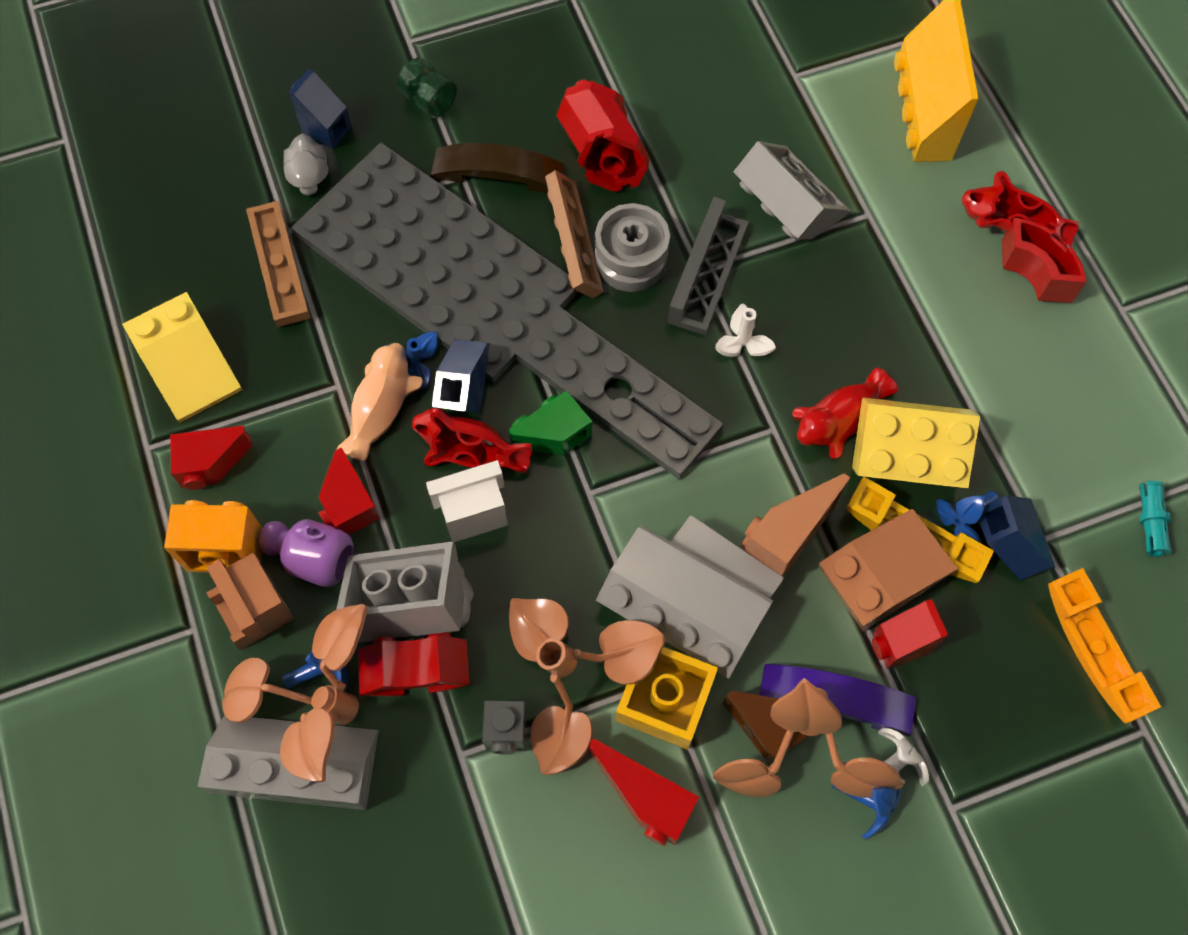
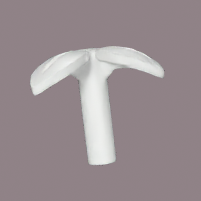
M741 304L732 315L730 327L737 337L723 336L718 340L715 348L718 353L724 356L735 357L740 354L742 346H746L751 356L770 354L776 349V346L770 338L764 335L752 336L757 315L756 311L748 308L745 304Z
M890 728L880 729L878 734L892 740L897 746V751L884 762L897 771L907 764L913 765L917 770L921 786L926 785L929 781V774L922 756L906 737L898 731Z

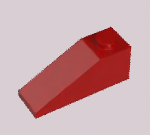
M593 738L589 745V753L639 826L646 829L643 835L664 847L667 842L675 845L699 796Z

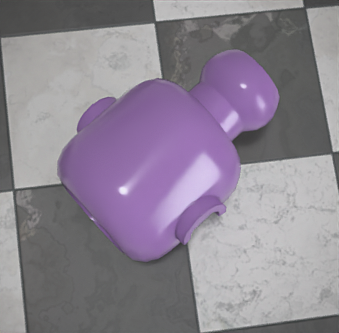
M303 519L297 522L290 530L279 521L268 522L263 526L258 538L259 549L264 554L270 556L280 554L281 565L286 573L322 587H332L342 581L347 557L354 554L352 538L347 533L310 519Z

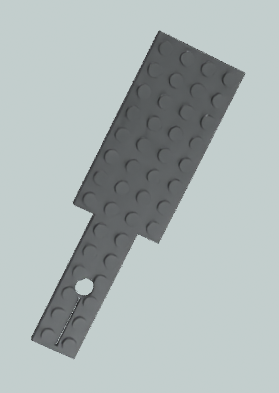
M381 142L291 227L294 236L423 332H437L438 343L447 350H449L454 339L490 343L485 378L493 384L517 360L560 393L567 390L583 410L679 480L723 428V423L566 312L564 308L579 293L570 285L567 273ZM613 379H623L630 384L632 392L626 399L617 398L612 400L604 391L606 384Z

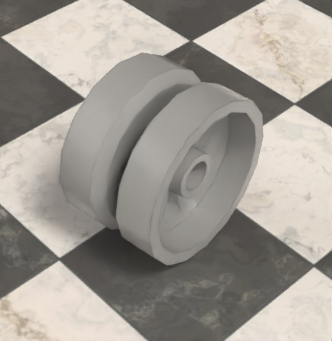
M635 203L623 204L607 211L598 221L595 232V260L599 275L605 283L617 290L636 292L650 288L662 278L668 262L670 232L667 222L659 212L645 205Z

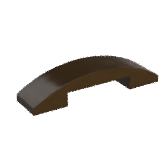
M461 143L436 149L431 178L463 183L466 175L523 182L527 185V191L548 193L549 190L545 176L554 170L563 174L564 164L546 155L523 148L491 143Z

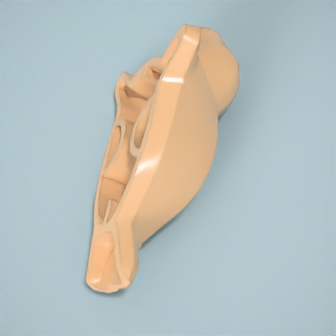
M392 343L378 348L374 352L371 362L365 367L366 377L358 386L351 405L350 436L337 447V449L342 447L346 456L366 461L371 444L390 428L398 415L404 399L420 390L423 386V379L421 377L408 374L406 351L399 343Z

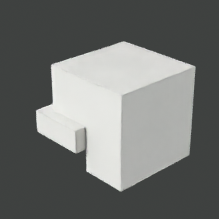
M498 460L426 482L433 508L441 507L453 542L508 525L505 505L499 490L504 487V481Z

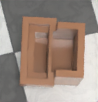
M254 552L228 567L221 560L206 567L217 586L206 593L209 599L216 605L231 633V640L240 650L294 620L271 576Z

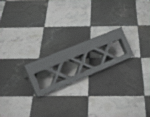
M713 197L688 258L669 306L667 322L702 335L707 334L749 223L748 221L724 214L726 200ZM720 225L737 229V235L723 241L718 232ZM722 251L727 260L726 263L713 268L708 260V256ZM711 277L716 289L702 295L697 287V283ZM700 305L705 313L703 323L684 317L686 311Z

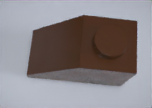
M732 690L726 695L723 705L768 766H770L776 758L787 731L773 722L770 716L771 707L778 698ZM794 732L786 754L803 743L809 736L803 735L800 732Z

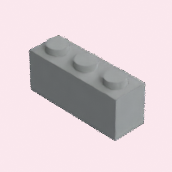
M692 515L689 516L671 541L771 600L784 580V577Z

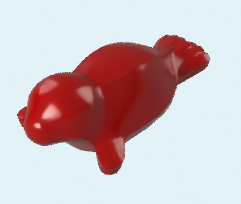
M1004 171L995 173L993 186L967 190L961 198L967 215L975 220L976 225L980 228L994 226L1006 233L1013 218L1024 219L1054 231L1053 237L1060 241L1067 249L1072 246L1073 237L1078 231V221L1062 218L1043 199L1017 189Z
M876 367L872 370L865 383L841 387L825 396L812 407L795 408L792 416L795 420L800 421L797 439L806 446L828 445L829 457L831 459L839 458L843 453L844 442L847 438L857 433L862 398L881 400L889 397L899 390L896 382L888 376L885 370Z
M430 408L423 413L417 414L412 420L413 430L430 446L429 452L424 457V464L427 466H435L442 462H452L474 468L498 460L500 467H507L520 473L528 471L531 461L530 456L533 451L532 445L529 443L510 445L497 430L482 421L465 417H454L439 408Z

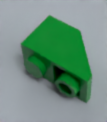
M566 390L559 396L552 395L547 398L540 408L531 415H522L516 419L511 428L508 429L510 444L529 443L532 445L533 452L565 455L592 436V420Z

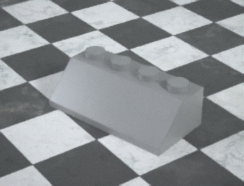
M642 525L637 528L611 568L596 599L597 602L628 620L644 622L657 628L664 635L665 642L694 659L718 667L717 673L728 679L742 659L773 600Z
M224 715L206 745L197 787L215 795L366 810L379 731L335 726L333 743L326 763V781L313 782L291 774L281 762L280 747L284 733L290 725L296 722L252 717L248 721L237 723L227 719Z

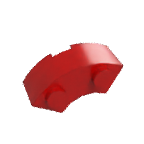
M1013 218L1002 239L1003 269L1017 272L1026 278L1035 289L1038 301L1072 303L1086 283L1085 272L1076 252L1071 246L1067 249L1060 241L1053 237L1054 231L1032 221Z
M449 632L428 634V638L412 641H397L394 637H379L373 640V644L358 650L359 693L363 696H405V689L428 687V693H436L470 685L467 640L453 638Z

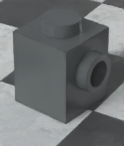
M484 701L482 741L485 748L491 749V753L510 755L515 754V750H525V703L521 701Z

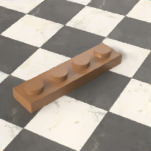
M554 170L545 176L549 190L547 195L553 206L554 223L559 231L562 243L561 252L567 263L568 281L574 290L595 298L604 291L576 182Z
M279 201L246 209L276 326L280 327L309 319V310Z

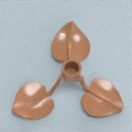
M511 599L509 625L516 650L523 658L528 661L537 662L540 667L551 673L550 681L555 683L565 704V710L558 706H551L541 711L534 719L531 727V745L542 774L553 775L574 766L588 751L593 737L591 719L582 712H572L573 704L561 678L570 675L575 670L577 661L584 659L595 662L605 661L604 670L606 675L619 684L631 685L642 681L653 670L665 643L664 635L657 628L634 620L613 623L604 629L599 636V646L603 653H587L579 649L573 650L562 642L569 631V617L566 610L560 604L549 599Z
M358 604L335 610L327 615L319 624L314 635L312 652L315 658L322 660L320 670L332 685L319 687L312 697L265 684L269 676L270 666L266 661L259 658H249L241 662L232 671L226 682L222 707L224 715L233 722L242 723L252 718L261 706L263 692H271L312 705L314 709L308 713H303L300 718L301 722H296L287 728L280 747L282 764L291 774L298 778L313 782L326 781V763L333 743L335 723L346 725L355 718L358 712V698L343 691L346 684L339 681L332 671L341 670L354 654L367 614L368 606Z
M803 678L792 691L779 698L771 707L770 716L773 722L787 730L773 764L766 767L764 763L756 759H739L721 766L713 773L714 780H717L718 783L736 793L750 797L773 795L779 791L782 783L781 779L775 774L780 769L794 732H800L807 736L826 735L833 765L838 770L831 774V783L846 794L869 798L873 797L872 789L889 787L897 791L905 784V779L903 780L897 770L878 759L856 758L849 760L846 764L841 761L833 736V732H836L842 726L841 713L828 699L827 692L815 687L806 678Z

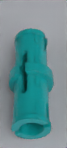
M1146 481V484L1141 483L1139 485L1142 502V513L1139 515L1140 524L1144 525L1146 555L1163 557V551H1165V555L1172 553L1168 533V524L1171 522V516L1169 512H1166L1164 483L1161 481Z

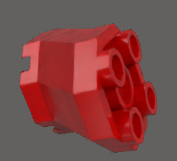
M577 81L575 86L567 88L559 106L557 117L579 153L577 162L581 168L584 166L586 169V178L589 183L612 192L622 190V186L631 184L630 188L638 186L648 168L650 158L638 135L626 118L627 111L624 107L622 95L594 81Z

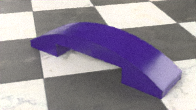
M764 665L759 691L761 696L779 699L792 691L803 678H806L815 687L827 692L828 699L839 710L842 718L872 724L871 728L874 729L890 728L902 735L911 736L916 697L884 685L846 675L795 666Z

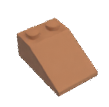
M846 474L839 475L770 508L763 519L756 516L745 532L746 537L740 547L784 577L837 505L850 477Z
M914 509L851 541L819 563L821 573L863 632L958 570Z

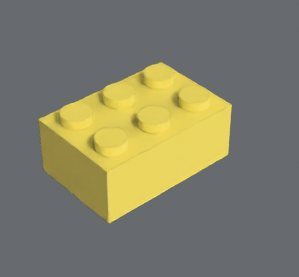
M862 398L852 468L858 476L969 488L980 416L969 409Z

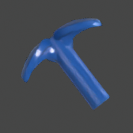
M435 331L426 332L417 338L409 339L407 350L405 349L407 362L410 366L408 374L423 379L421 389L428 387L431 381L430 369L420 363V360L430 359L435 355L438 346V335Z
M988 491L984 495L966 497L956 503V511L948 501L938 499L936 500V508L945 526L956 525L954 529L955 536L962 532L982 544L979 535L970 527V524H974L980 519L985 505L999 499V497L993 491Z
M311 651L305 658L308 664L283 674L282 679L285 686L290 689L323 674L320 670L322 660L315 658ZM347 665L339 671H332L339 681L346 684L343 690L345 692L349 682Z
M877 787L872 789L873 797L869 798L846 794L875 811V822L865 834L861 835L862 838L868 839L878 834L889 823L891 813L895 811L900 801L901 788L895 791L889 787Z

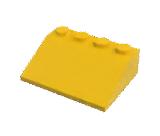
M943 0L904 38L900 52L895 54V71L900 73L898 93L900 97L904 98L902 119L904 123L908 124L906 145L908 149L912 150L913 162L952 161L978 101L961 0Z

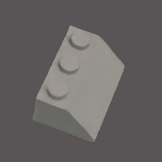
M757 141L733 171L741 180L740 186L749 194L756 195L762 201L761 208L770 216L777 217L784 224L782 226L783 231L795 240H812L847 216L851 211L787 146Z
M453 541L350 555L347 557L336 610L358 604L368 606L358 643L370 642L379 637L403 638L460 631L464 593L456 546Z

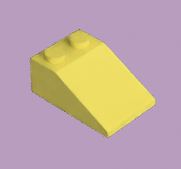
M187 292L122 324L179 423L242 391L240 384Z

